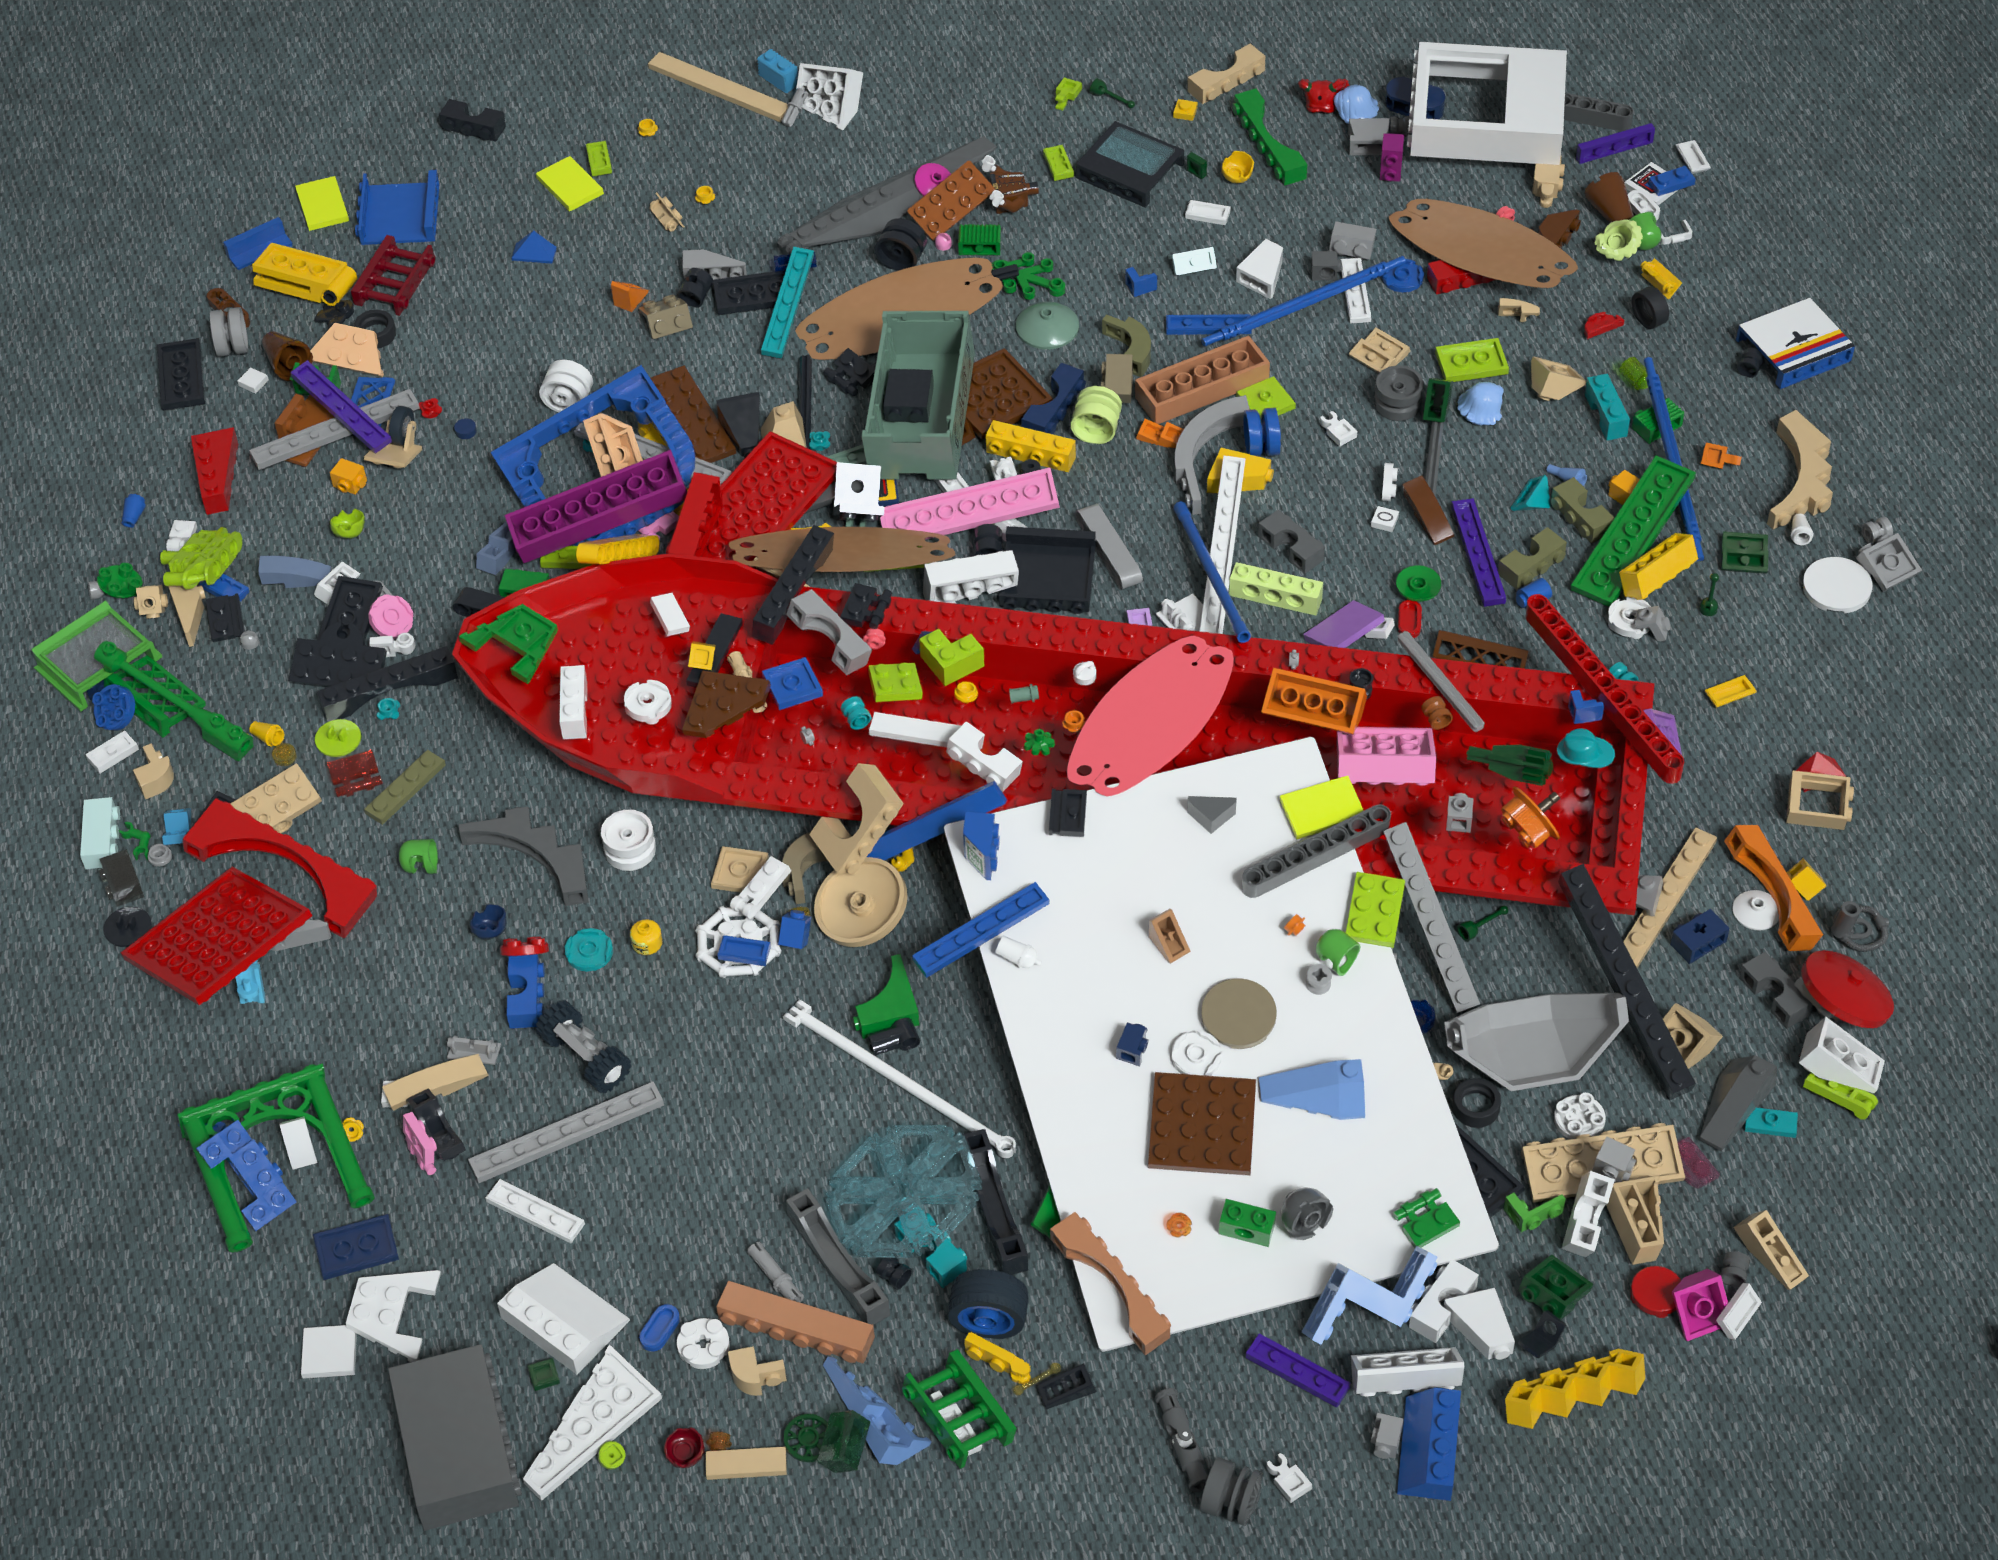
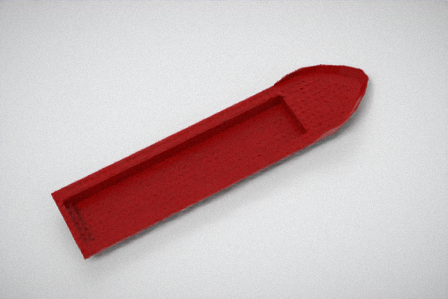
M672 553L610 561L607 564H593L520 589L465 618L452 653L453 658L488 700L504 711L514 723L573 768L631 793L862 821L861 802L846 782L857 764L861 763L876 765L904 803L897 816L889 824L897 826L988 783L979 775L970 772L959 761L953 760L946 753L947 747L869 735L874 712L960 726L968 722L985 734L983 746L980 750L983 754L996 755L1005 748L1022 760L1020 775L1002 792L1007 799L1006 804L987 812L991 814L1050 800L1052 788L1056 789V791H1063V789H1095L1091 785L1075 784L1068 779L1067 768L1069 759L1081 730L1069 732L1068 729L1063 727L1062 722L1065 720L1066 713L1073 710L1079 711L1083 714L1084 721L1086 722L1102 698L1126 674L1156 652L1182 638L1197 636L1204 639L1206 644L1212 647L1221 646L1230 649L1234 658L1232 672L1218 706L1203 729L1177 756L1154 774L1313 737L1317 743L1330 781L1337 779V731L1263 714L1261 711L1273 668L1350 685L1349 679L1352 671L1364 668L1373 675L1372 695L1365 702L1362 717L1357 727L1432 728L1428 722L1429 718L1424 715L1421 707L1426 700L1435 696L1443 699L1446 704L1445 708L1453 716L1448 726L1439 730L1432 728L1436 753L1435 783H1429L1428 785H1417L1415 783L1394 785L1391 782H1381L1380 784L1373 785L1367 782H1356L1352 784L1364 811L1375 805H1384L1390 809L1389 829L1407 822L1434 891L1571 908L1558 880L1561 873L1584 863L1608 912L1635 915L1648 763L1604 711L1602 720L1574 724L1568 707L1570 691L1580 690L1583 701L1593 700V698L1577 679L1568 673L1431 658L1484 721V728L1474 732L1410 655L1253 637L1249 641L1241 643L1235 635L891 596V604L888 609H885L884 620L877 628L884 632L886 638L884 646L872 649L866 666L846 675L831 660L835 651L833 641L822 632L811 629L801 630L789 617L773 645L752 637L753 618L779 580L778 578L738 561ZM806 586L802 588L799 595L812 589L839 617L851 593L850 591ZM673 593L690 625L689 632L667 636L650 604L651 597ZM521 604L555 623L558 628L556 636L528 684L511 673V668L524 656L493 637L475 652L462 644L459 636L465 632L469 634L477 630V626L483 623L488 625L496 621L497 616ZM872 606L870 611L875 610L876 607ZM720 613L742 618L743 624L718 673L733 675L734 671L727 657H730L729 654L735 651H739L742 654L745 663L752 670V677L763 679V670L806 657L823 690L822 697L782 710L778 709L769 691L765 701L767 707H765L764 711L755 713L751 709L744 713V717L728 726L725 724L714 730L713 735L707 738L684 735L682 731L696 691L695 687L688 686L686 682L693 668L688 667L691 645L693 641L700 643L707 641ZM865 621L862 628L847 624L862 640L866 635V631L871 629L869 627L870 622ZM940 629L950 643L972 634L984 648V667L944 686L920 657V654H915L912 648L922 631ZM1186 644L1182 647V651L1186 654H1192L1197 650L1194 644ZM1292 650H1296V653H1299V665L1295 670L1289 666V653ZM1213 655L1209 661L1214 665H1219L1224 662V657ZM1082 662H1094L1096 668L1095 681L1089 685L1076 683L1073 679L1074 667ZM1197 662L1192 663L1193 666L1198 664ZM915 663L923 692L922 699L875 702L868 674L869 665ZM584 665L587 678V701H585L587 738L563 739L560 726L561 667ZM1616 679L1642 710L1653 708L1655 683ZM646 680H656L666 685L669 689L672 701L671 709L656 724L650 725L646 722L635 720L626 714L624 695L626 690L634 683L639 682L640 685L647 683ZM961 682L973 683L978 691L977 699L969 703H963L954 696V691L958 684ZM1030 684L1032 686L1037 685L1039 699H1036L1035 702L1029 700L1011 704L1010 688L1028 687ZM855 696L862 699L865 708L872 717L870 723L859 730L852 729L847 722V718L841 712L842 703L848 698ZM649 699L648 701H643L644 703H651L652 699ZM804 726L806 729L810 728L814 734L815 741H813L814 744L812 746L809 743L804 744L801 739L800 731H802L801 728ZM1583 728L1592 732L1595 737L1610 743L1615 750V758L1611 764L1602 768L1570 764L1560 759L1557 754V746L1567 733ZM1042 729L1044 733L1049 732L1051 734V739H1054L1055 746L1049 747V755L1045 756L1041 751L1038 755H1032V749L1028 751L1024 749V744L1027 742L1025 735L1027 733L1034 734V730ZM1493 745H1524L1549 750L1552 753L1550 759L1553 763V770L1543 786L1514 781L1489 770V764L1467 760V750H1469V746L1492 750ZM1105 764L1104 767L1109 768L1110 765ZM1082 765L1077 769V773L1081 776H1087L1092 772L1091 767L1087 765ZM1109 777L1105 780L1106 786L1120 783V780L1116 777ZM1516 786L1521 789L1536 805H1539L1553 792L1558 794L1560 800L1555 804L1553 803V806L1544 812L1560 836L1558 840L1549 836L1538 847L1534 848L1530 845L1526 848L1518 839V832L1514 828L1510 830L1503 823L1501 808L1515 797L1512 790L1513 787ZM1464 793L1468 798H1473L1470 833L1446 831L1449 796ZM1452 819L1453 821H1465V822H1466V820H1455V819ZM1385 834L1355 849L1364 873L1402 879Z

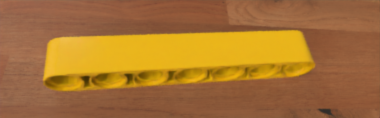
M632 534L582 542L577 546V561L584 564H607L610 561L653 556L659 551V537L657 535Z

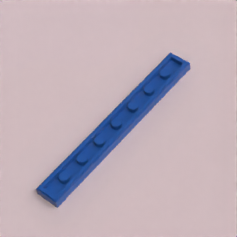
M995 781L988 783L885 832L867 857L882 860L889 859L944 833V826L946 824L965 820V812L987 813L1006 804L1007 799Z

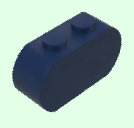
M1404 76L1397 77L1387 84L1385 104L1389 111L1410 116L1412 79ZM1428 84L1426 119L1439 120L1444 114L1445 93L1441 88Z

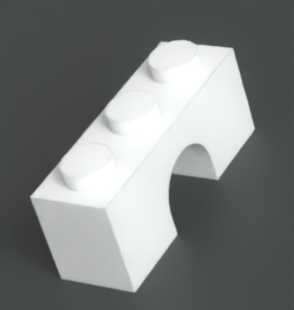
M584 665L561 667L560 726L563 739L587 738L585 710L587 678Z
M965 722L948 739L946 753L953 760L965 765L970 772L982 777L987 783L995 781L1003 792L1020 775L1023 761L1005 748L996 755L983 754L980 750L983 746L985 734L968 722Z
M1593 1171L1581 1177L1561 1249L1584 1257L1595 1252L1601 1227L1597 1226L1602 1209L1609 1202L1615 1179Z
M1450 1261L1446 1267L1443 1265L1436 1275L1437 1280L1433 1285L1429 1284L1424 1290L1421 1302L1419 1304L1415 1303L1411 1307L1413 1311L1410 1317L1409 1328L1436 1343L1450 1325L1451 1312L1442 1307L1440 1303L1448 1298L1473 1293L1477 1288L1479 1274L1456 1261Z

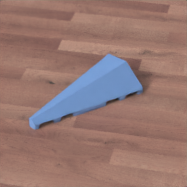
M827 1357L823 1366L879 1463L898 1465L931 1444L930 1439L927 1437L920 1438L912 1432L915 1426L910 1422L904 1425L895 1414L896 1410L868 1386L859 1387L853 1381L855 1375L851 1371L845 1374L836 1363L837 1359Z

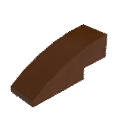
M1421 475L1402 484L1405 498L1413 508L1415 517L1433 544L1437 545L1453 538L1454 533L1424 477Z

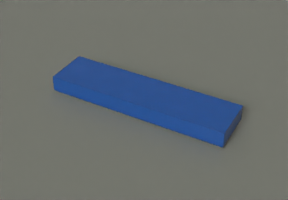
M1251 314L1166 315V335L1214 334L1219 332L1221 328L1250 317ZM1249 330L1242 334H1251L1252 330Z

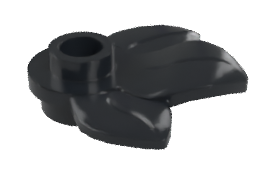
M341 300L335 306L324 304L323 310L316 314L314 321L315 323L327 321L328 329H330L334 323L342 324L345 319L351 317L354 313V305L350 300Z

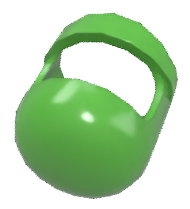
M1645 212L1632 217L1630 221L1634 220L1637 226L1641 227L1643 236L1638 249L1646 251L1657 246L1662 234L1660 228L1656 226L1654 214L1652 212Z
M413 839L401 845L399 863L405 872L410 874L416 873L417 869L414 866L417 861L422 862L428 874H437L438 853L434 839Z
M1330 929L1319 938L1316 944V953L1321 960L1330 959L1333 963V971L1339 976L1347 974L1355 962L1361 946L1342 930ZM1345 955L1347 957V961L1344 965L1339 967V964Z

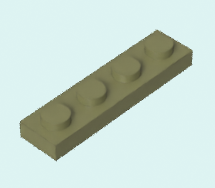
M429 750L425 751L364 809L365 814L383 825L446 766L445 760Z

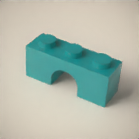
M1608 373L1587 377L1585 397L1592 410H1599V426L1606 441L1627 437L1630 418Z
M918 1207L894 1224L895 1237L910 1253L921 1247H930L935 1250L933 1254L926 1258L927 1272L942 1288L954 1281L961 1273L967 1271V1256L960 1247L956 1248L951 1243V1238L944 1230L940 1231L937 1228L930 1214H925Z

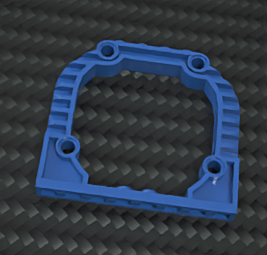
M642 365L491 452L495 462L524 507L546 499L539 489L544 483V477L538 467L542 455L539 447L563 433H567L570 429L583 423V420L598 414L611 405H614L617 410L634 413L640 424L651 423L669 450L672 451L687 488L695 469V450L693 444ZM685 500L570 546H578L582 542L635 534L641 528L654 523L658 518L674 511Z

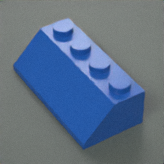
M1434 1387L1406 1397L1397 1494L1451 1501L1461 1390Z

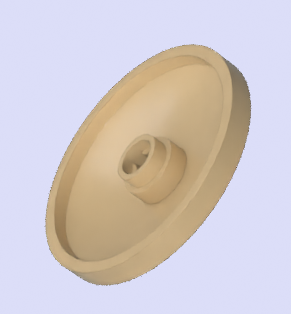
M866 857L854 875L840 874L834 870L823 881L816 895L814 913L817 924L830 940L839 945L861 947L872 944L889 934L902 918L907 904L906 884L894 866L882 859Z

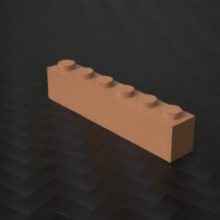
M731 1281L727 1282L716 1306L718 1318L727 1325L737 1324L753 1333L763 1332L776 1340H789L801 1348L808 1346L817 1349L824 1355L834 1354L840 1356L850 1363L857 1361L864 1364L875 1338L874 1326Z

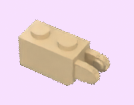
M1560 156L1559 165L1537 163L1535 165L1533 194L1540 197V205L1543 208L1552 206L1553 198H1557L1558 191H1562L1563 178H1559L1564 176L1565 164H1561L1562 156Z

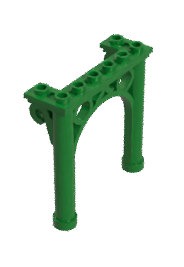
M323 1063L306 1066L302 1071L293 1074H283L278 1079L270 1082H260L253 1088L245 1091L237 1090L230 1096L222 1099H211L205 1105L199 1107H188L177 1114L181 1136L186 1141L189 1140L225 1233V1243L229 1252L234 1253L245 1250L252 1245L253 1240L226 1175L225 1160L210 1170L208 1164L200 1153L197 1152L196 1148L217 1134L213 1130L217 1122L223 1120L235 1122L239 1120L235 1114L237 1112L250 1108L249 1112L243 1116V1121L241 1122L245 1130L268 1120L305 1117L306 1123L314 1127L324 1138L351 1208H360L370 1204L375 1199L371 1187L367 1186L326 1084ZM294 1095H300L305 1099L304 1103L297 1110L285 1107L283 1104L284 1100ZM277 1099L278 1109H274V1105L267 1106L263 1103ZM310 1103L313 1104L318 1119L305 1113L309 1109Z

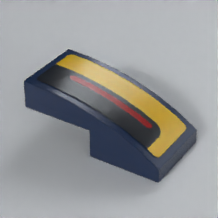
M880 479L878 506L899 504L896 479Z

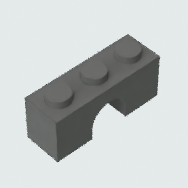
M1276 510L1259 522L1258 537L1271 548L1275 549L1281 544L1293 545L1290 547L1289 562L1304 574L1324 561L1325 546L1323 543L1311 536L1305 528L1297 525L1288 515L1283 514L1280 510Z
M1763 952L1742 965L1739 979L1754 995L1763 990H1771L1779 995L1774 998L1771 1013L1786 1029L1810 1016L1813 1004L1802 996L1800 990L1794 985L1795 980L1780 968L1774 958Z

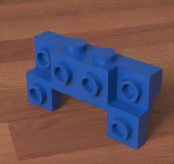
M236 1120L196 1148L197 1152L200 1153L208 1164L210 1170L226 1159L255 1201L242 1209L241 1213L246 1217L254 1231L263 1227L297 1202L282 1182L283 1179L280 1176L283 1175V1172L275 1162L270 1163L266 1157L268 1151L260 1141L256 1143L254 1139L252 1140L239 1120Z

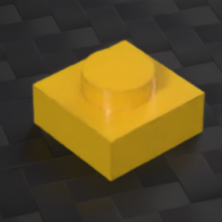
M1178 99L1173 112V118L1193 121L1198 108V102Z

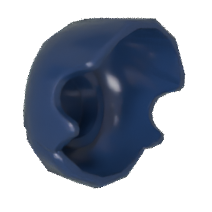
M488 904L483 912L478 913L475 911L469 923L471 932L484 940L500 936L505 931L507 925L505 909L499 905Z

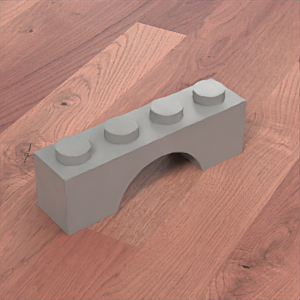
M812 589L791 599L786 615L801 630L811 629L827 635L835 645V651L831 660L846 675L867 665L872 649Z

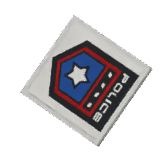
M1652 162L1625 181L1627 190L1630 192L1642 190L1657 205H1660L1677 192L1674 191L1657 196L1648 184L1649 177L1667 171Z

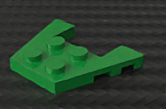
M521 604L497 616L496 621L488 625L483 623L477 626V630L469 634L465 632L459 638L462 644L475 652L493 637L524 657L511 668V673L528 684L556 636L558 628L555 623Z

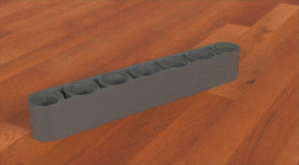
M1375 805L1247 868L1243 872L1242 877L1243 894L1249 898L1259 897L1384 835V831L1389 829L1390 809L1384 805ZM1338 839L1342 842H1335L1333 840ZM1312 850H1319V851H1321V852L1316 853V852H1313ZM1297 860L1299 861V863H1293L1291 861ZM1274 870L1278 871L1279 873H1271L1270 871ZM1249 881H1256L1257 883L1251 884Z

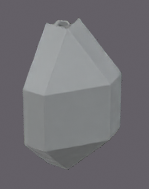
M1555 993L1482 1005L1444 1023L1447 1046L1452 1051L1510 1091L1579 1080L1629 1022L1626 997L1620 993Z

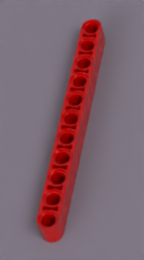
M1540 594L1531 595L1527 600L1525 618L1589 695L1596 699L1597 702H1603V711L1657 775L1669 784L1679 782L1684 767L1683 756L1549 600Z

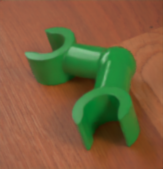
M124 822L126 828L130 830L126 832L118 830L121 837L124 839L132 837L139 839V845L133 851L136 861L138 860V855L143 852L145 853L146 860H148L150 833L135 829L130 822Z

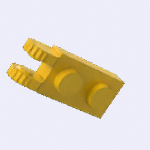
M972 1332L968 1333L965 1338V1352H967L970 1358L976 1361L981 1359L989 1363L990 1367L997 1372L1002 1373L1005 1371L1009 1373L1012 1381L1018 1382L1021 1385H1025V1383L1030 1381L1031 1369L1027 1362Z

